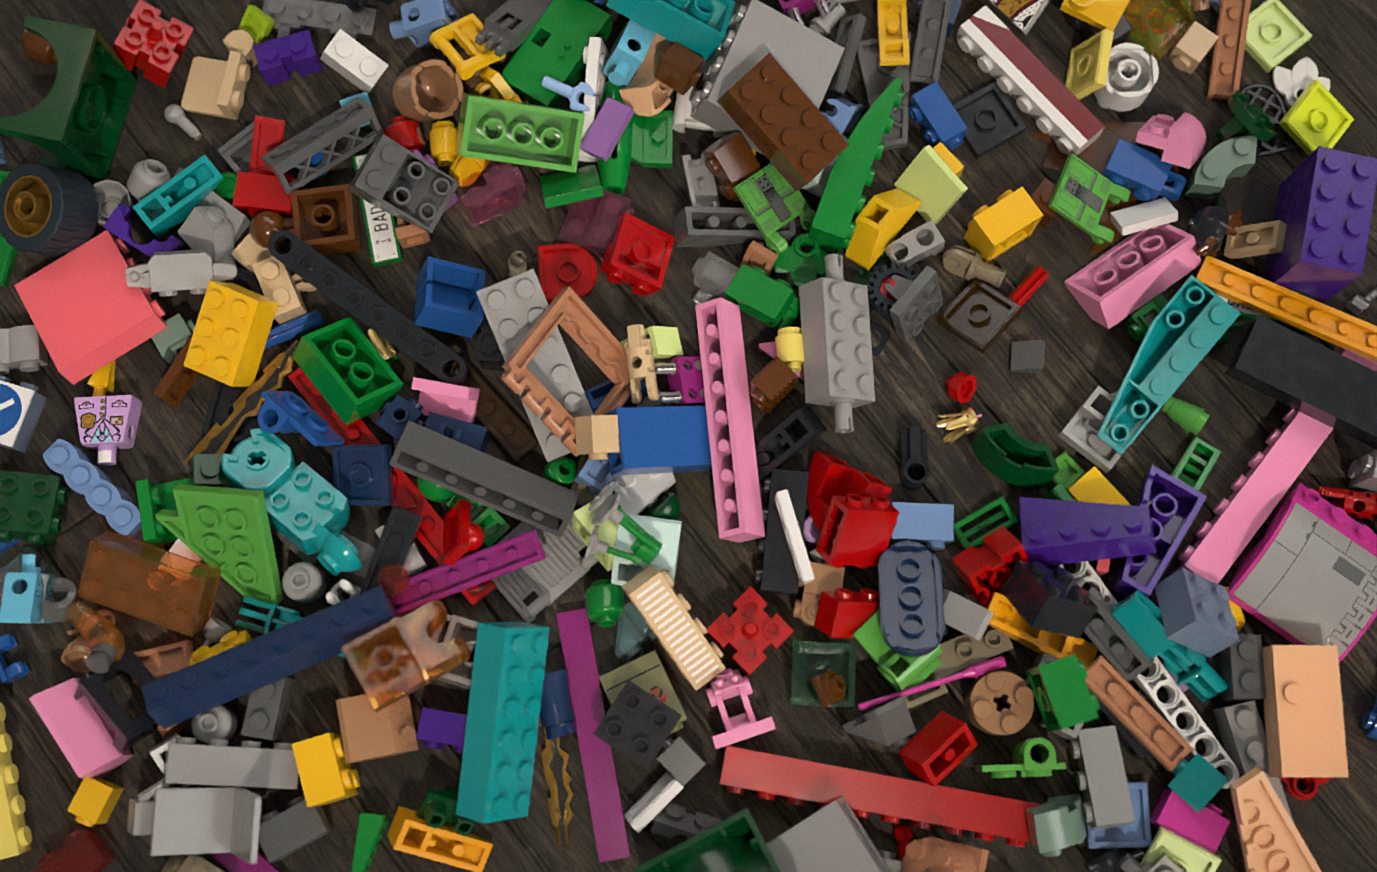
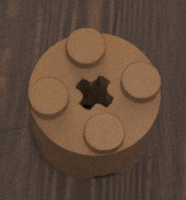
M1005 671L992 672L975 680L968 688L964 701L965 709L972 725L982 733L992 736L1009 735L1018 732L1027 725L1034 709V695L1026 682L1019 676ZM1001 697L1002 704L1005 706L1003 709L996 710L997 704L993 702V699Z

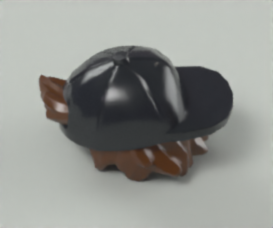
M1222 196L1216 198L1210 205L1196 211L1189 220L1187 233L1195 238L1197 246L1195 253L1197 256L1217 257V254L1214 253L1220 248V243L1225 234L1236 236L1235 227H1241L1243 224L1240 219L1243 216L1242 210H1227L1226 199Z

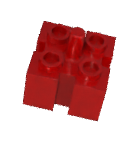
M139 0L129 16L127 27L124 26L112 49L130 71L133 70L134 66H137L144 70V78L165 88L175 70L177 61H180L189 45L194 28L174 17L171 18L170 22L160 17L161 10Z
M1004 526L984 537V545L980 548L970 546L951 558L959 576L966 582L963 585L970 600L986 609L994 592L1004 596L1001 590L1019 560L1029 562L1022 543Z
M751 586L733 603L732 608L736 612L730 618L723 612L706 629V634L722 650L728 645L735 652L731 660L748 677L767 659L763 652L769 646L776 651L794 632L777 613L770 618L764 612L768 604Z

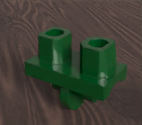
M446 786L443 791L428 787L422 803L416 809V817L425 819L426 826L437 829L442 827L443 824L454 827L456 834L468 836L475 824L474 820L456 815L458 795H456V788L452 786Z

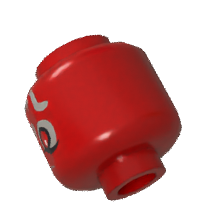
M405 116L391 119V124L385 128L384 135L411 152L417 149L421 153L426 143L419 122L408 119Z

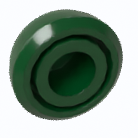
M667 492L659 496L658 500L650 508L647 507L642 516L682 521L679 518L681 512L680 503L673 492Z

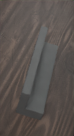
M358 97L261 156L264 165L275 174L284 193L289 195L291 191H296L373 143L384 132L372 106ZM370 121L373 131L364 137L359 136L358 133L361 125ZM341 137L349 138L345 149L340 152L334 150L338 139ZM317 152L325 153L322 163L316 167L309 165L312 155ZM293 167L300 168L298 177L288 183L283 173Z

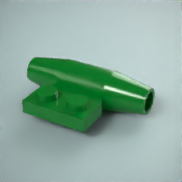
M607 81L604 84L599 112L607 98L626 105L622 100L619 90L627 85L617 86ZM662 110L660 113L649 117L633 115L608 161L605 162L597 158L604 194L616 196L625 192L631 161L642 165L644 168H672L673 111Z

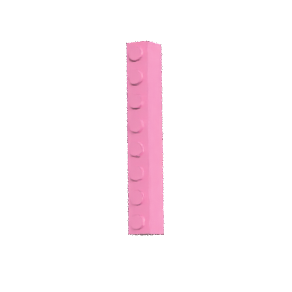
M717 298L695 305L719 538L740 543L765 537L740 306L723 298Z

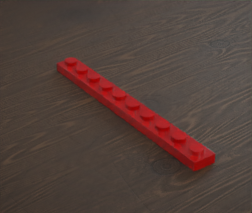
M300 367L287 376L320 417L345 440L342 445L381 444L362 419L345 425ZM392 466V506L395 505L423 516L416 536L440 566L446 564L443 563L444 520L420 493L406 473ZM466 552L462 557L470 555V552ZM491 579L461 592L471 605L475 606L494 591L497 586Z

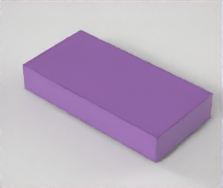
M607 98L580 145V149L591 156L607 162L635 113L634 110L627 105Z

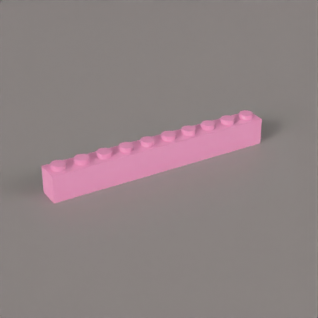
M1337 345L1333 351L1377 371V362ZM1290 408L1282 418L1285 423L1281 429H1274L1265 440L1268 446L1263 453L1258 451L1249 461L1248 466L1251 469L1245 476L1241 474L1231 485L1230 489L1233 490V493L1228 499L1224 497L1213 510L1216 515L1210 523L1208 521L1204 522L1195 534L1198 539L1194 545H1187L1180 553L1178 559L1181 562L1176 567V570L1185 568L1218 584L1334 428Z

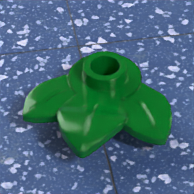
M808 233L795 237L792 246L779 253L774 264V272L777 274L790 273L791 279L798 289L799 286L814 281L817 274L826 276L824 256L829 254L822 250L821 245L810 238ZM803 245H808L811 248V251L808 253H804L801 251L800 247Z

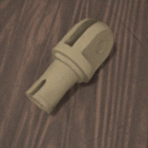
M960 245L948 247L942 256V264L948 272L968 281L975 277L998 288L1007 271L982 261L983 258L980 253Z

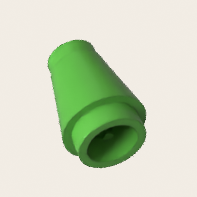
M1173 396L1168 399L1162 408V411L1187 434L1191 432L1196 436L1210 417V415L1204 412V408Z

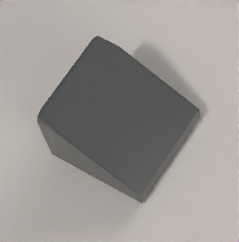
M1045 340L1011 342L1010 371L1039 374L1044 368Z

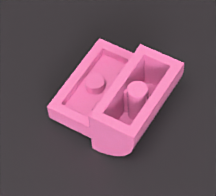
M1184 112L1177 121H1174V118L1169 115L1158 114L1157 116L1153 115L1138 130L1135 142L1162 149L1164 151L1161 161L1190 169L1204 153L1206 133L1200 121L1189 113Z

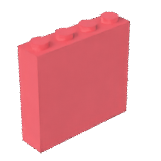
M108 230L14 285L58 372L73 385L167 328L162 318L166 313L156 299H151L150 295L154 293L151 292V288L127 287L125 268L138 264L132 257L128 258L127 253L130 252V249L125 241L119 237L115 238Z

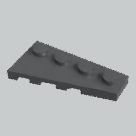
M908 32L910 58L911 32ZM878 38L860 41L856 57L868 110L897 77L903 79L899 90L905 91L899 108L893 107L890 116L895 117L889 134L883 133L880 142L885 143L883 151L906 147L908 143L910 63L909 65L880 66Z

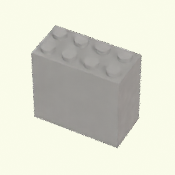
M750 0L746 6L741 4L735 15L732 14L727 30L728 33L714 54L717 58L713 65L710 64L702 78L706 83L702 90L697 91L692 100L691 106L695 108L691 117L724 135L728 132H741L748 146L764 155L717 100L770 53L819 109L845 48L758 0Z

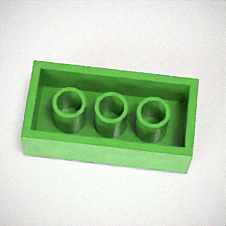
M463 93L455 153L465 157L576 173L585 114L573 110Z

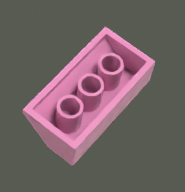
M1164 224L1131 234L1065 280L1064 284L1092 320L1110 329L1158 294L1164 292L1178 280L1188 275L1200 266L1202 261L1200 255L1197 256L1195 253L1197 246L1193 235L1170 224Z

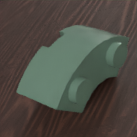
M1235 137L1218 144L1210 150L1189 176L1184 196L1213 200L1224 188L1226 180L1232 177H1244L1255 165L1257 137Z
M1079 793L1050 797L1044 804L1025 809L1031 847L1039 854L1042 853V856L1053 857L1061 855V849L1081 844L1087 836L1082 800Z

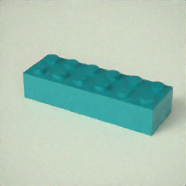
M478 622L456 815L481 823L528 816L550 627L526 622Z

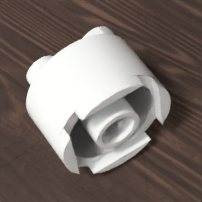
M1122 43L1111 48L1106 84L1104 87L1094 91L1098 104L1103 108L1115 111H1129L1141 106L1158 79L1159 68L1153 55L1150 56L1146 53L1144 47L1134 43Z

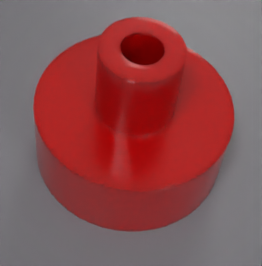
M961 371L953 377H947L945 387L948 388V395L952 400L967 403L973 397L977 386L976 378L973 375Z

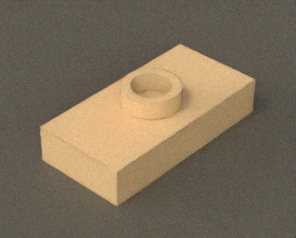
M1281 220L1235 227L1236 236L1227 234L1224 256L1229 259L1282 252L1287 224Z

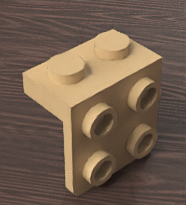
M230 51L228 61L195 57L191 64L181 102L183 109L188 112L238 120L240 108L244 102L246 84L251 74V67L243 54Z

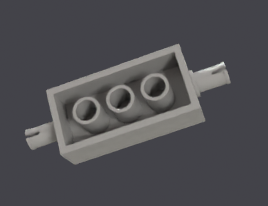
M829 254L824 256L826 278L821 277L799 286L806 403L834 407L835 433H850L854 431L852 408L875 402L868 287L844 280L843 255Z

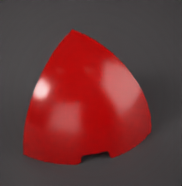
M815 450L809 468L807 503L812 520L820 531H822L833 495L846 496L848 493H853L861 497H872V495L877 494L887 498L893 489L867 471H859L848 465V462L843 459Z

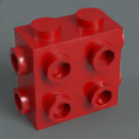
M848 493L846 496L833 495L815 550L825 559L828 565L835 568L843 566H856L859 568L878 566L881 555L888 550V545L900 512L890 504L888 498L882 495L874 494L872 497H861L853 493Z

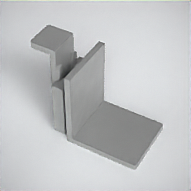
M239 786L155 788L154 801H140L137 798L129 800L127 831L132 835H151V856L230 852L248 864H256L261 796Z

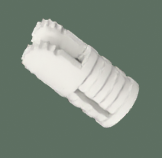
M342 579L333 586L331 592L329 591L326 594V600L331 605H335L344 601V592L350 594L351 598L358 595L361 589Z

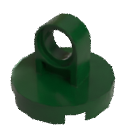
M1236 91L1227 101L1235 116L1218 130L1216 137L1222 143L1226 140L1248 136L1252 133L1259 140L1268 142L1277 132L1273 130L1275 126L1266 113L1258 105L1254 107L1252 104H1248L1246 101L1250 97L1245 93Z

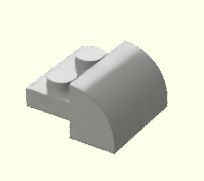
M1098 385L1071 417L1058 437L1107 474L1121 455L1096 436L1115 398Z

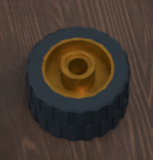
M36 162L21 164L12 170L1 184L0 233L6 239V242L17 250L62 257L89 241L95 232L99 209L95 190L91 187L88 179L72 170Z

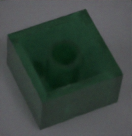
M793 641L791 643L789 706L823 708L811 679L831 670L842 676L846 683V691L843 700L835 702V704L826 708H854L856 644Z

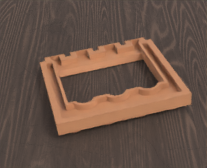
M566 287L559 292L504 362L502 367L506 371L501 376V379L515 394H519L524 389L520 399L536 416L545 412L540 420L557 438L564 434L561 442L576 457L579 455H576L575 419L526 368L527 364L558 324L614 383V387L593 415H605L615 408H622L630 397L631 392L625 348L570 287Z

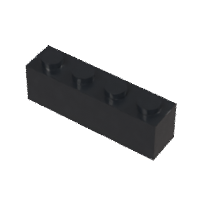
M772 469L771 477H765L763 495H769L768 507L762 506L766 532L765 537L759 538L758 555H763L762 567L756 566L755 585H760V593L796 597L798 594L799 578L774 498L778 491L788 490L803 539L809 472Z

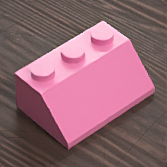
M72 678L30 697L31 703L79 778H103L134 756L130 748L119 753L114 747L113 742L117 734L85 695L78 700L74 698L79 685V678Z

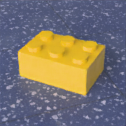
M209 280L183 366L231 387H249L255 381L279 302L231 282Z

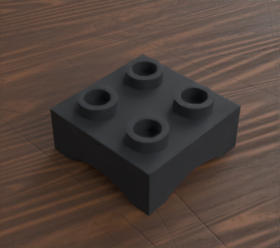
M628 680L593 734L647 770L682 715Z

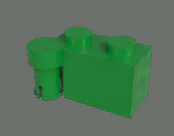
M742 264L724 292L727 301L739 305L740 310L767 325L771 321L770 327L776 332L781 328L791 327L796 318L801 317L800 299L795 297L793 287L784 280L778 279L775 281L769 278L764 270L756 266L750 268Z

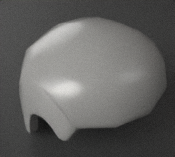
M107 179L96 182L93 185L99 207L97 222L99 225L104 226L120 202L133 210L131 194L120 182Z

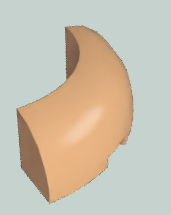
M657 33L634 78L626 87L619 90L623 102L640 116H654L665 109L671 102L669 97L673 89L656 79L655 74L660 58L674 42H670Z

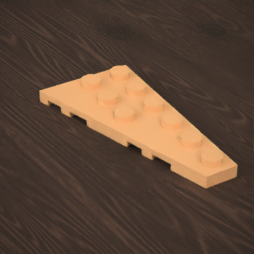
M1256 766L1230 784L1246 872H1321L1269 780L1260 768Z

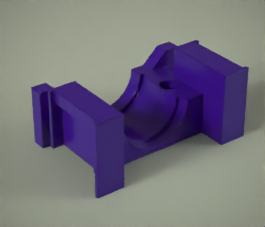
M121 202L103 226V228L149 257L155 252L179 251L184 244L172 235L164 242H158L153 239L145 245L137 244L132 238L133 225L128 222L134 210Z

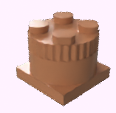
M924 837L923 839L912 841L906 847V855L903 858L901 872H985L989 851L935 837Z

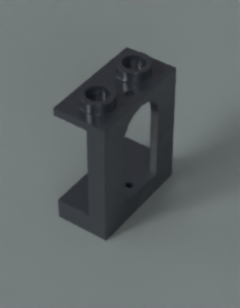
M133 651L123 657L120 655L116 656L106 673L101 674L93 671L86 673L79 679V685L74 694L76 700L85 695L114 730L117 736L113 745L119 753L124 752L157 731L159 725L148 713L132 721L103 685L123 672L131 675L141 688L156 680Z

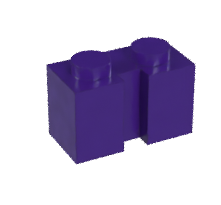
M309 30L253 45L259 70L269 86L291 80L289 73L299 71L301 76L324 70L317 45Z

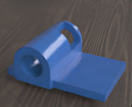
M264 391L261 396L266 401L259 410L258 423L264 432L272 434L277 432L301 433L314 446L342 445L345 441L312 407L293 391Z

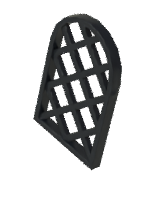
M1253 84L1246 87L1242 92L1253 97L1249 104L1253 105L1254 101L1258 99L1265 103L1262 109L1264 112L1268 106L1276 109L1278 112L1274 118L1269 115L1267 116L1273 124L1281 127L1279 125L1280 121L1277 119L1280 114L1283 118L1286 111L1278 92L1264 84ZM1252 89H1258L1256 93L1251 91ZM1261 90L1271 94L1268 100L1259 95ZM1273 98H1275L1278 105L1271 102ZM1283 130L1280 136L1275 135L1273 137L1277 140L1273 148L1257 139L1256 158L1295 150L1297 148L1296 142L1289 134L1290 142L1283 139L1286 134L1285 130ZM1280 142L1288 146L1277 149ZM1260 147H1263L1266 150H1268L1265 152L1257 153Z

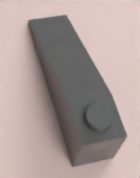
M684 207L673 219L676 247H710L751 243L753 240L756 242L765 241L764 236L746 208ZM791 220L776 232L784 239L795 238L797 236L795 220Z

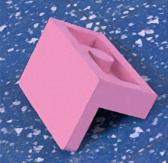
M413 377L411 389L420 391L418 403L423 406L421 412L424 415L428 416L429 412H433L468 423H474L480 389Z

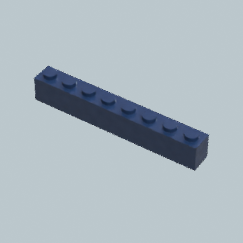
M382 585L148 683L142 686L147 713L165 729L400 629L401 626L393 602Z

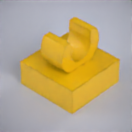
M487 67L479 74L484 82L476 86L475 91L482 94L485 90L489 89L490 95L488 97L509 100L515 95L498 71Z

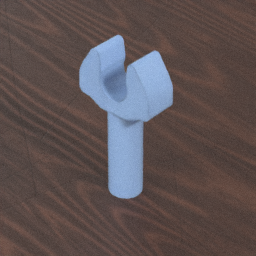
M545 76L542 81V87L567 97L570 101V109L576 112L590 111L588 106L579 102L581 94L586 93L589 96H597L592 87L584 82H580L576 87H571L549 76Z

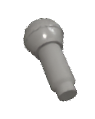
M170 104L166 107L164 116L168 122L178 125L195 140H199L202 137L199 129L186 117L180 105Z

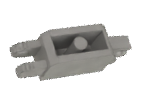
M197 249L155 252L149 258L148 263L126 267L125 275L127 287L151 288V292H159V296L178 295L177 290H190V294H205L209 280H233L234 277L236 278L238 268L231 260L212 261V255L207 250Z

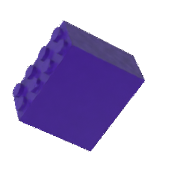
M1318 146L1279 186L1274 221L1281 220L1287 224L1283 251L1268 254L1264 279L1324 304L1363 274L1377 183V158Z

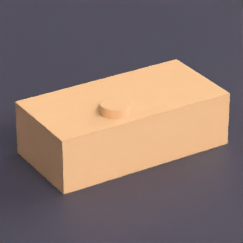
M1272 645L1262 648L1266 699L1263 700L1269 777H1348L1337 645Z

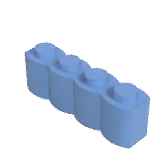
M57 439L43 453L46 464L53 471L63 475L71 489L84 495L87 503L93 510L106 516L109 525L116 532L137 541L143 537L139 506L133 504L130 495L125 490L112 483L110 476L104 470L93 465L89 456L82 449L65 440Z

